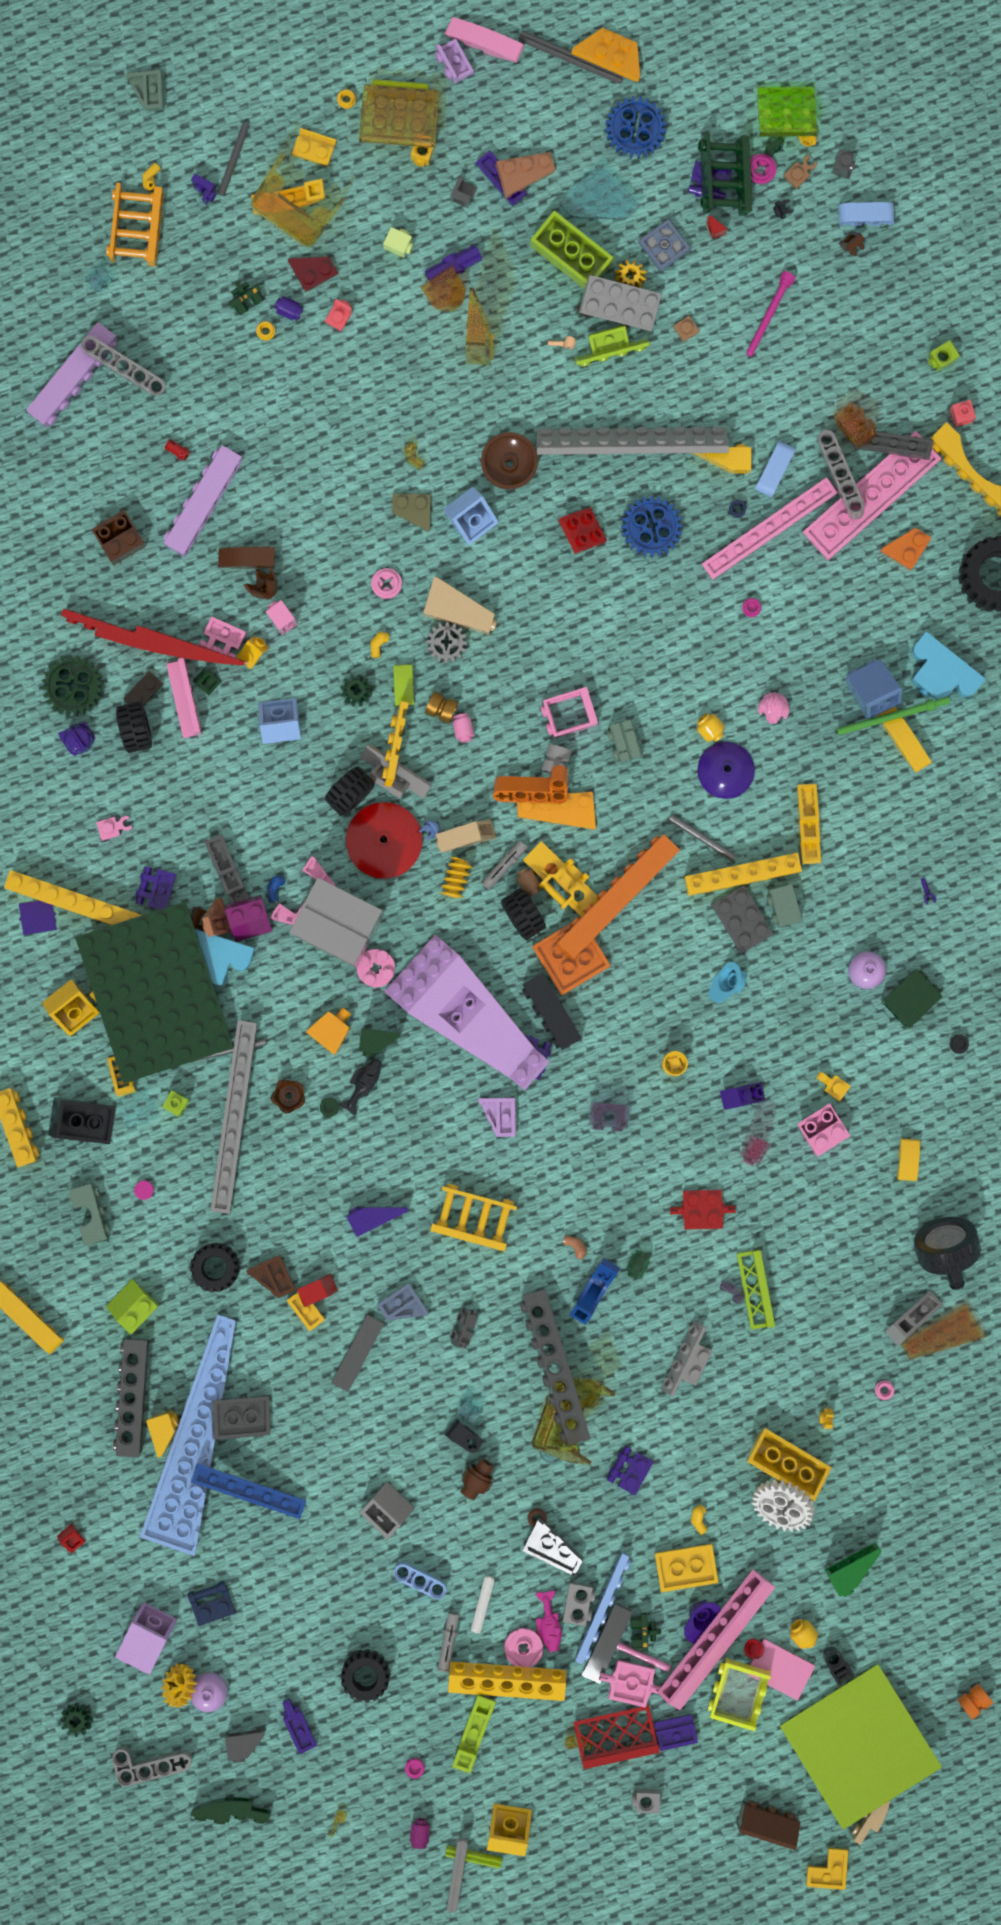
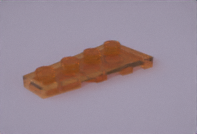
M964 1304L908 1337L900 1345L909 1360L986 1337L967 1304Z

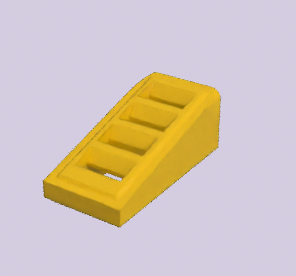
M115 1057L107 1058L117 1097L136 1092L133 1081L124 1084L123 1081H117V1078H121L120 1073L115 1074V1071L119 1070L118 1066L113 1067L112 1061H116ZM129 1084L127 1087L119 1088V1086Z

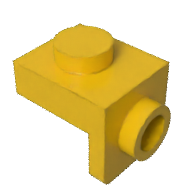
M254 636L246 642L236 658L247 661V667L252 669L261 656L268 651L269 646L266 645L263 639Z

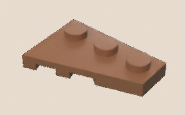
M551 152L496 162V169L505 199L555 172Z

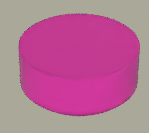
M140 1181L135 1185L134 1193L137 1198L146 1200L152 1197L154 1187L149 1181Z
M419 1758L409 1759L405 1765L406 1774L411 1778L421 1777L424 1773V1763Z

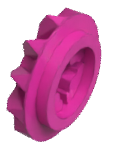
M757 154L750 158L752 182L760 185L769 183L776 174L775 161L766 154ZM758 164L761 167L768 166L764 170V175L761 172L755 173L758 170Z

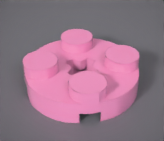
M372 949L364 953L357 967V973L360 980L366 985L375 988L387 985L393 978L395 963L387 952ZM375 962L382 967V969H379L378 974L375 971L371 972L370 969Z
M521 1627L512 1631L507 1636L504 1650L508 1661L512 1665L531 1667L540 1660L543 1644L540 1636L534 1630ZM528 1644L527 1648L529 1650L521 1653L519 1645Z

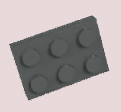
M745 886L740 887L711 905L740 954L774 935Z
M269 1396L211 1400L212 1439L270 1435Z

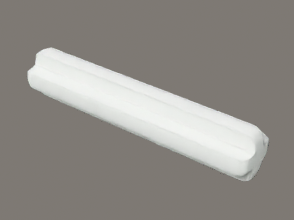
M491 1576L484 1577L471 1626V1631L474 1633H481L495 1581Z

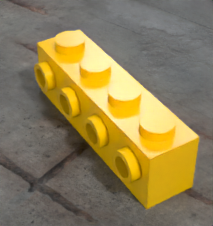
M9 1088L0 1092V1119L18 1168L39 1161L38 1156L40 1154L37 1146L33 1145L31 1139L33 1138L32 1130L26 1125V1113L24 1109L20 1108L19 1102L21 1099L19 1093L14 1091V1088Z

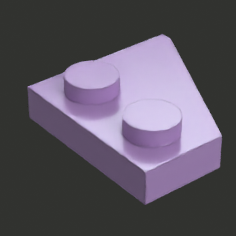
M478 1098V1102L491 1123L496 1137H516V1098Z

